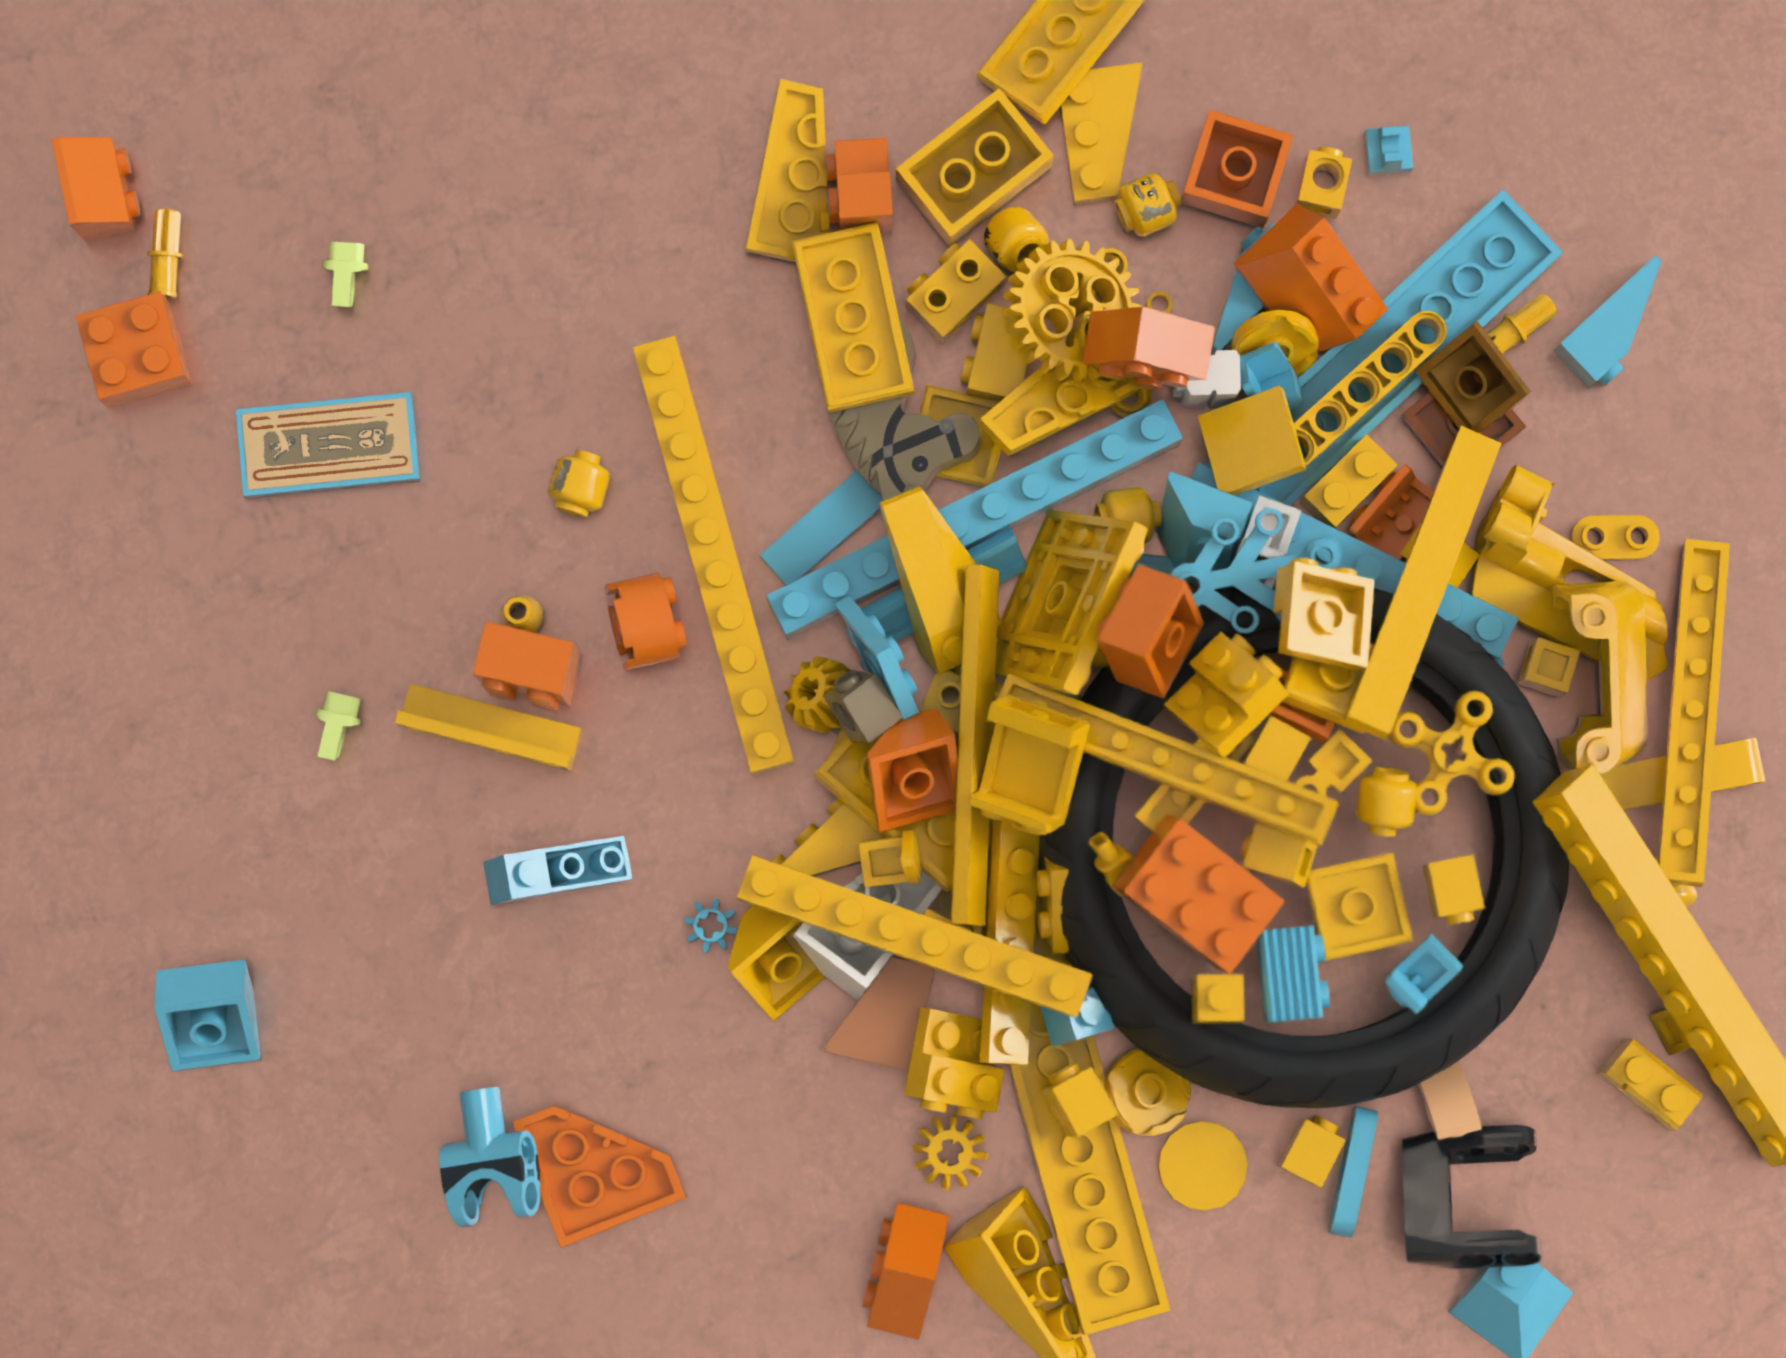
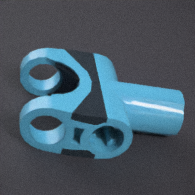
M500 1087L461 1092L460 1101L466 1140L442 1145L439 1154L442 1188L453 1221L460 1227L473 1226L477 1223L484 1190L492 1180L497 1182L504 1190L505 1197L509 1199L513 1213L517 1217L524 1218L535 1215L540 1203V1167L536 1142L532 1134L526 1130L505 1133Z

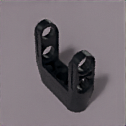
M1525 1125L1481 1126L1482 1130L1469 1132L1455 1138L1448 1137L1438 1140L1434 1131L1403 1138L1405 1244L1408 1263L1451 1269L1528 1266L1541 1261V1240L1534 1235L1526 1234L1521 1230L1453 1233L1451 1164L1519 1161L1525 1156L1536 1152V1131L1533 1128Z

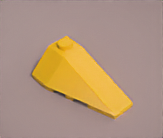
M919 486L882 501L879 505L918 651L935 671L940 674L962 665L965 570L967 565H975L976 562ZM999 611L997 619V628L1001 622Z
M1025 1186L1018 1188L965 1222L943 1248L966 1284L1041 1358L1096 1357L1088 1334L1083 1335L1075 1305L1069 1303L1061 1279L1067 1277L1063 1264H1055L1047 1240L1053 1238L1048 1222Z

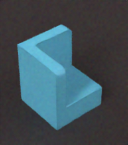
M1272 342L1240 356V380L1242 388L1248 397L1280 385L1285 391L1290 410L1303 405L1297 374L1277 342Z

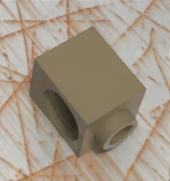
M856 670L849 671L837 678L833 683L835 688L823 696L845 733L852 741L870 744L903 718L875 673Z

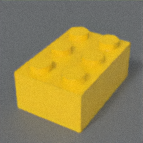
M998 88L896 168L895 180L950 247L1052 167L1054 155L1001 89Z

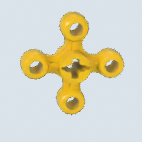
M1472 691L1462 695L1455 705L1456 718L1454 724L1445 732L1431 731L1415 713L1402 712L1397 715L1389 735L1391 742L1403 749L1415 748L1422 751L1429 762L1427 776L1417 783L1415 812L1418 814L1433 816L1439 813L1447 801V785L1452 778L1458 775L1472 777L1477 781L1480 789L1490 795H1501L1513 785L1514 771L1509 763L1498 758H1483L1476 753L1473 746L1474 732L1478 727L1487 723L1493 711L1492 703L1484 693ZM1469 702H1474L1480 707V715L1478 717H1473L1468 713L1467 705ZM1401 723H1408L1412 726L1413 735L1411 738L1401 735L1399 730ZM1458 740L1455 753L1461 759L1455 760L1447 767H1444L1446 753L1441 750V747L1446 748ZM1491 769L1498 770L1501 773L1502 781L1499 785L1493 784L1490 781L1489 772ZM1424 790H1429L1434 794L1435 801L1432 806L1423 803L1421 794Z

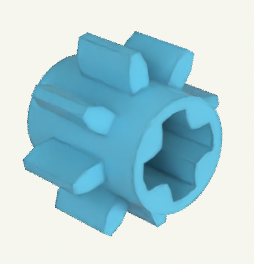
M717 898L712 902V907L704 909L699 902H695V908L699 913L695 919L687 917L683 920L688 925H694L695 932L688 936L687 941L694 942L698 938L703 940V953H708L711 943L717 942L724 950L728 949L723 938L727 933L737 934L738 929L728 926L727 921L736 912L734 909H731L722 914L718 910L720 903ZM710 914H717V921L723 924L722 932H714L712 938H706L705 930L699 927L700 920H708Z

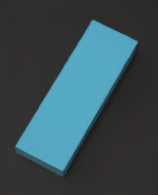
M856 470L762 552L760 558L784 585L804 577L880 510L879 503L883 501L882 496L875 492Z

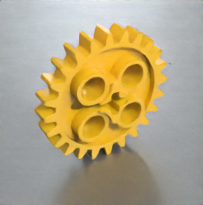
M1071 238L1060 244V247L1053 240L1044 246L1043 250L1037 247L1028 254L1029 259L1025 257L1016 265L1019 272L1016 271L1008 278L1007 281L1015 288H1010L1003 294V298L1014 303V305L1004 310L1003 316L1015 318V323L1006 331L1010 334H1020L1022 339L1017 342L1015 349L1019 350L1025 347L1030 349L1031 352L1026 361L1028 364L1038 358L1043 361L1041 366L1042 374H1046L1055 367L1057 380L1059 381L1065 379L1070 373L1075 383H1079L1087 375L1094 381L1100 377L1098 375L1099 368L1082 364L1087 338L1085 329L1088 330L1091 311L1143 307L1142 305L1131 303V298L1140 291L1138 288H1127L1124 284L1130 278V272L1119 275L1115 271L1120 261L1118 258L1109 263L1104 261L1105 248L1102 247L1094 254H1090L1089 241L1085 240L1075 250ZM1078 275H1079L1080 278H1081L1080 287H1079V288H1078V285H1079ZM1050 277L1060 283L1062 292L1057 291L1052 286ZM1091 288L1097 290L1101 295L1102 303L1095 300L1091 293ZM1044 318L1053 323L1056 334L1046 328ZM1067 334H1068V345H1069V347L1066 345V336H1067Z

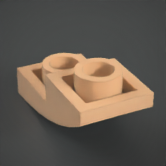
M1459 1061L1418 1084L1425 1100L1427 1116L1438 1140L1448 1137H1460L1469 1132L1482 1130L1480 1118Z

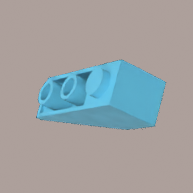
M624 836L505 854L483 862L491 905L534 899L632 880Z

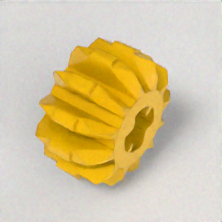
M815 656L812 662H801L800 673L790 675L793 681L792 686L784 691L790 699L784 709L793 716V721L798 726L807 730L811 729L818 733L828 734L831 728H842L823 696L835 688L833 685L835 680L849 672L850 669L846 668L845 664L837 660L832 661L826 657Z
M950 1114L949 1129L946 1130L943 1129L940 1118L935 1116L932 1118V1123L938 1133L933 1136L923 1127H920L918 1130L921 1137L929 1140L928 1146L921 1144L912 1145L913 1152L927 1153L928 1158L915 1162V1169L921 1170L931 1164L934 1168L927 1174L925 1181L928 1184L933 1183L940 1172L944 1174L941 1183L943 1190L950 1189L951 1175L955 1174L960 1187H967L968 1183L962 1171L967 1168L974 1176L979 1177L982 1171L970 1163L971 1159L987 1160L988 1158L986 1152L972 1150V1146L985 1141V1136L979 1134L971 1139L966 1137L975 1125L971 1120H968L959 1132L956 1130L958 1116L956 1114ZM947 1139H952V1145H955L956 1141H958L962 1146V1151L957 1154L958 1162L952 1165H947V1159L943 1163L940 1162L937 1153L943 1150L941 1142Z

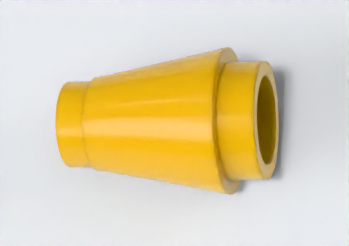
M514 595L507 599L501 607V625L536 633L543 623V609L540 603L529 595ZM519 605L525 606L526 614L522 619L517 620L511 617V610H517Z

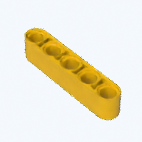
M1422 311L1414 315L1294 422L1298 441L1305 449L1304 462L1306 468L1435 353L1445 340L1447 334L1446 323L1440 315L1432 311ZM1424 324L1432 328L1435 335L1434 342L1431 344L1420 343L1414 336V326ZM1387 353L1397 355L1402 361V371L1399 373L1387 372L1381 365V356ZM1359 382L1367 386L1370 391L1369 401L1363 403L1354 401L1348 392L1349 385ZM1324 411L1333 414L1337 419V429L1333 432L1322 431L1316 424V414Z
M1756 738L1714 746L1711 793L1766 781ZM1666 756L1622 764L1607 772L1599 773L1623 811L1663 803Z

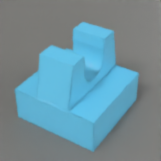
M1409 126L1365 130L1364 141L1368 176L1405 173L1413 170Z

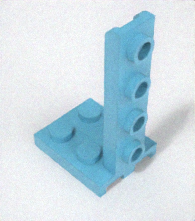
M1010 527L967 550L976 564L999 570V585L1026 569L1025 559L1014 531ZM902 587L862 609L859 608L850 595L834 603L836 610L843 617L848 629L845 631L849 640L856 647L862 660L859 663L863 671L875 673L903 716V720L919 713L912 696L918 693L917 687L906 669L901 670L899 662L904 660V656L896 642L914 633Z

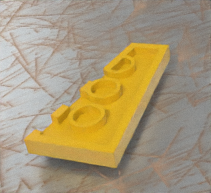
M1040 367L981 417L978 426L1007 456H1010L1145 388L1134 385L1135 378L1125 376L1123 380L1100 376L1092 381L1087 375L1085 379L1075 383L1070 373L1065 379L1059 381L1057 380L1055 367L1046 374L1041 373Z

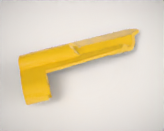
M1515 464L1504 479L1486 517L1483 518L1479 526L1475 551L1480 556L1475 564L1471 595L1518 617L1517 623L1562 645L1580 650V654L1599 662L1598 639L1586 638L1578 633L1572 626L1570 613L1564 609L1553 607L1552 585L1566 584L1565 578L1573 570H1582L1605 582H1627L1638 588L1644 599L1647 682L1668 667L1664 649L1668 639V626L1663 608L1656 599V592L1541 524L1540 522L1545 518L1548 511L1544 509V506L1555 483Z

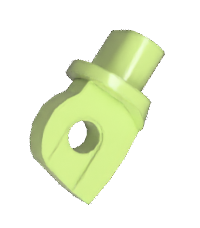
M330 242L329 258L322 261V267L334 271L332 306L334 307L353 306L355 272H367L369 266L363 263L364 244Z
M326 692L322 710L316 709L315 712L317 718L325 722L317 757L333 761L339 758L347 727L361 725L362 720L357 718L361 699L335 692Z

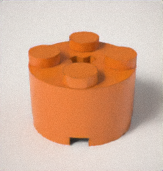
M657 572L606 584V596L611 594L615 596V599H613L614 605L608 606V613L619 655L628 653L629 659L622 664L625 671L678 659L679 651L683 650L684 646H687L681 620H673L671 607L673 603H676V595L671 577L662 579Z

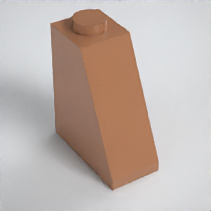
M891 957L828 1040L825 1052L909 1071L920 1008L927 1007L935 969L902 957L901 959Z

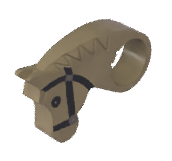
M898 314L912 376L915 363V346L907 324ZM907 396L829 413L834 429L851 462L867 484L882 496L883 501L919 486L925 491L932 479L940 472L975 458L981 448L982 439L974 418L967 414L954 413L936 422L926 415L908 414L904 412Z

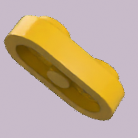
M1591 515L1582 518L1572 527L1569 540L1604 561H1637L1648 557L1657 549L1660 533L1657 525L1650 518L1643 515ZM1639 529L1644 533L1645 541L1643 544H1636L1632 541V530ZM1589 530H1596L1600 533V544L1593 545L1587 540V532Z

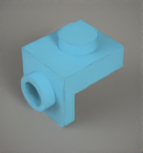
M1431 933L1393 968L1385 982L1389 986L1391 996L1398 1004L1405 1008L1410 1007L1415 1013H1418L1424 1008L1429 999L1461 971L1463 965Z

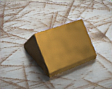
M1478 321L1415 371L1458 428L1463 426L1477 433L1489 427L1520 404L1531 393L1530 389Z

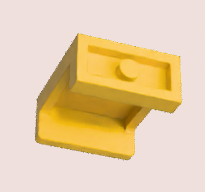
M1007 695L991 702L987 720L995 722L993 736L980 788L977 792L970 795L968 804L981 809L980 813L987 818L994 820L1009 819L1020 823L1021 828L1028 833L1046 835L1065 823L1090 723L1012 695Z

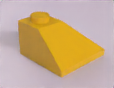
M753 905L741 916L727 968L768 1016L775 1021L822 981L825 976L793 937L803 924L802 922Z

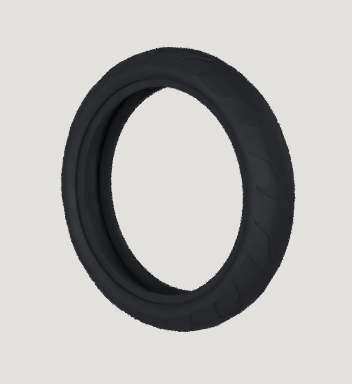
M1235 587L1216 591L1237 607L1248 606L1253 608L1259 618L1257 627L1250 633H1238L1232 628L1228 620L1203 604L1197 606L1204 625L1164 699L1117 682L1110 666L1099 672L1080 701L1148 727L1165 707L1164 704L1195 674L1189 662L1220 632L1229 639L1239 634L1255 650L1256 653L1252 657L1279 653L1281 622L1277 620L1273 611ZM1373 588L1369 643L1374 644L1394 595L1393 593ZM1241 611L1236 617L1237 625L1243 629L1249 628L1252 624V616L1246 611ZM1436 614L1409 684L1411 688L1428 700L1446 718L1451 726L1456 718V702L1462 695L1467 692L1478 691L1489 697L1492 703V715L1487 723L1478 727L1474 732L1472 739L1474 749L1483 758L1505 760L1514 771V782L1508 791L1501 795L1486 793L1493 828V866L1484 909L1472 936L1457 958L1463 965V968L1429 999L1424 1008L1418 1013H1415L1410 1007L1403 1008L1387 1018L1365 1027L1324 1036H1292L1264 1031L1241 1023L1192 1024V996L1176 984L1158 965L1133 926L1122 896L1109 886L1105 879V873L1098 871L1094 864L1098 855L1090 846L1089 840L1096 834L1103 832L1113 843L1116 802L1125 769L1088 754H1082L1064 825L1046 835H1040L1041 870H1046V857L1053 864L1069 869L1062 891L1061 906H1063L1062 914L1060 913L1063 934L1069 947L1068 953H1065L1072 967L1092 974L1093 977L1088 989H1094L1105 1009L1111 1015L1113 1024L1129 1041L1149 1057L1179 1076L1217 1093L1267 1106L1332 1108L1390 1096L1429 1079L1470 1053L1507 1019L1524 996L1542 966L1555 936L1567 896L1570 861L1533 803L1561 775L1554 749L1527 698L1510 675L1479 642H1475L1471 639L1470 635ZM1469 702L1467 705L1468 713L1473 717H1478L1480 715V707L1474 702ZM1491 769L1489 779L1493 784L1499 785L1502 781V775L1498 770Z

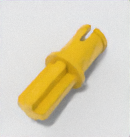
M158 209L154 213L152 250L147 251V256L151 257L148 295L161 291L166 298L177 297L178 259L183 258V254L178 252L181 218L178 211Z
M1540 294L1514 314L1506 313L1503 315L1504 321L1487 332V334L1503 354L1518 342L1526 343L1528 341L1527 336L1557 314V308L1548 296Z

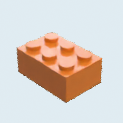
M485 621L472 674L482 683L481 687L485 688V691L489 692L490 696L515 701L516 694L523 695L529 699L532 706L558 712L559 705L569 707L571 705L583 655L574 642Z
M1168 814L1164 816L1112 885V888L1212 966L1228 974L1233 972L1285 902V900L1182 819Z

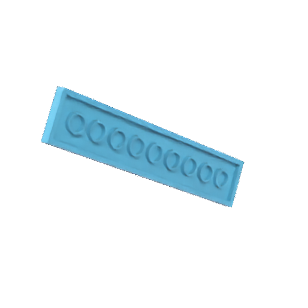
M1503 189L1383 300L1388 310L1357 340L1332 347L1298 378L1303 405L1290 410L1293 423L1417 313L1422 311L1435 312L1443 318L1447 328L1445 340L1435 353L1419 366L1421 367L1475 322L1478 321L1482 328L1486 326L1564 252ZM1424 324L1414 326V336L1420 343L1431 344L1434 342L1435 335L1432 328ZM1387 353L1381 356V365L1387 372L1399 373L1402 371V361L1397 355ZM1413 371L1306 468L1307 470L1258 487L1255 490L1291 506L1336 465L1366 434L1368 435L1424 382ZM1359 382L1349 385L1348 392L1354 401L1359 403L1369 401L1370 391L1367 386ZM1326 411L1316 414V424L1322 431L1333 432L1337 429V419L1333 414ZM1300 444L1303 458H1305V449ZM1209 460L1205 465L1212 468Z

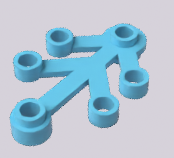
M1266 508L1256 515L1254 529L1229 568L1210 572L1224 546L1233 543L1239 536L1237 523L1231 518H1221L1213 523L1211 537L1195 562L1179 565L1170 575L1182 580L1186 577H1194L1199 584L1197 592L1192 594L1196 605L1200 606L1203 604L1228 620L1236 632L1245 634L1252 632L1257 627L1259 621L1257 612L1248 606L1237 607L1214 589L1234 586L1273 611L1275 591L1258 580L1276 576L1277 569L1289 564L1292 559L1307 558L1315 560V552L1319 548L1327 549L1331 554V559L1326 565L1318 563V567L1330 570L1337 568L1340 563L1341 554L1338 546L1333 541L1321 538L1310 542L1303 552L1254 562L1270 536L1278 533L1283 526L1281 513L1274 508ZM1266 513L1273 514L1277 519V525L1271 531L1264 529L1261 525V518ZM1227 523L1232 527L1233 535L1229 540H1222L1218 537L1217 527L1219 524ZM1241 611H1246L1252 616V624L1249 628H1240L1236 623V617ZM1274 613L1277 620L1281 622L1282 615Z

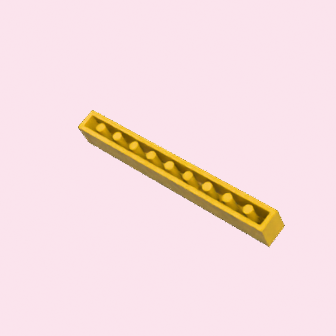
M676 336L633 347L751 774L755 776L795 765Z
M1594 764L1563 772L1533 801L1534 805L1542 815L1547 827L1551 829L1566 852L1569 861L1575 866L1585 881L1593 898L1600 904L1615 927L1617 935L1624 941L1639 964L1640 970L1658 993L1664 1007L1671 1013L1686 1036L1689 1045L1701 1059L1710 1073L1713 1082L1719 1087L1729 1102L1737 1119L1744 1125L1757 1145L1760 1154L1766 1159L1770 1167L1786 1165L1785 1059Z

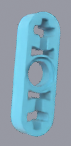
M1357 1106L1353 1109L1329 1220V1234L1352 1238L1373 1146L1378 1111Z

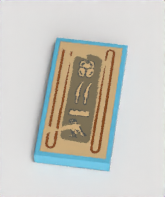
M411 392L235 409L242 488L245 498L421 481L413 395Z

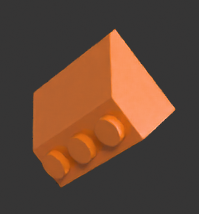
M1298 204L1292 207L1234 263L1267 311H1295L1311 321L1316 328L1319 340L1317 352L1357 340L1388 310L1323 216Z

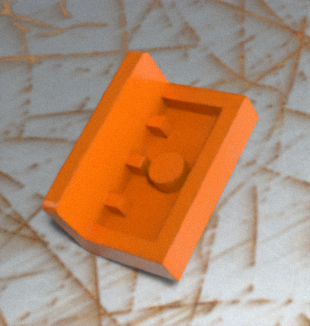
M1404 464L1397 473L1392 472L1383 480L1379 487V494L1370 505H1363L1354 514L1350 523L1351 527L1349 528L1351 537L1406 562L1407 559L1400 553L1421 524L1434 491L1418 480L1413 470Z

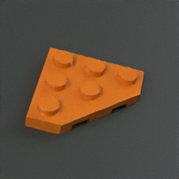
M556 1105L512 1122L516 1132L529 1131L536 1142L540 1167V1196L561 1248L687 1198L670 1155Z

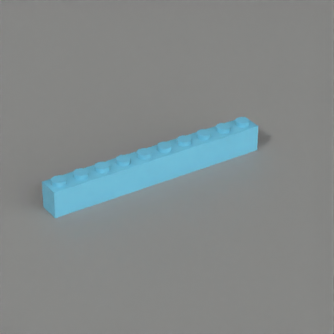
M1162 399L938 511L965 549L968 550L1008 527L1013 529L1047 512L1049 509H1053L1178 447L1183 437ZM888 535L766 595L767 601L787 640L839 615L834 603L849 595L859 605L901 584Z

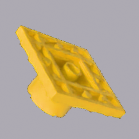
M1049 509L1027 558L1026 569L1020 574L1000 625L997 628L995 677L1006 679L1008 673L1048 689L1078 696L1081 687L1086 684L1090 677V665L1101 670L1109 666L1097 641L1098 629L1104 617L1111 615L1118 602V594L1122 583L1128 578L1134 563L1141 557L1144 550V539L1149 529L1134 521Z

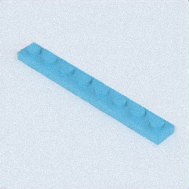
M1198 462L1190 479L1217 489L1212 468ZM1255 489L1236 495V497L1253 503L1250 519L1259 495L1272 500L1275 499ZM1301 512L1287 555L1303 552L1305 547L1316 539H1329L1340 550L1341 559L1337 568L1353 569L1357 571V576L1374 580L1373 588L1394 594L1406 564L1405 562ZM1319 548L1315 552V560L1320 565H1326L1330 562L1331 554L1327 549ZM1447 584L1436 613L1470 635L1471 639L1479 642L1496 659L1500 658L1519 619L1450 584Z

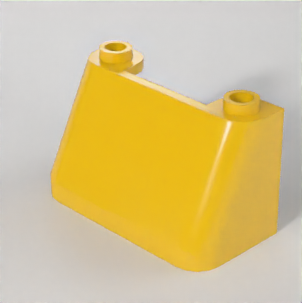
M1621 581L1552 585L1553 607L1564 609L1570 613L1572 626L1578 633L1586 638L1598 639L1600 714L1578 715L1579 725L1576 730L1568 737L1557 738L1558 760L1570 770L1594 764L1599 773L1607 772L1640 754L1648 741L1645 604L1643 595L1638 588Z

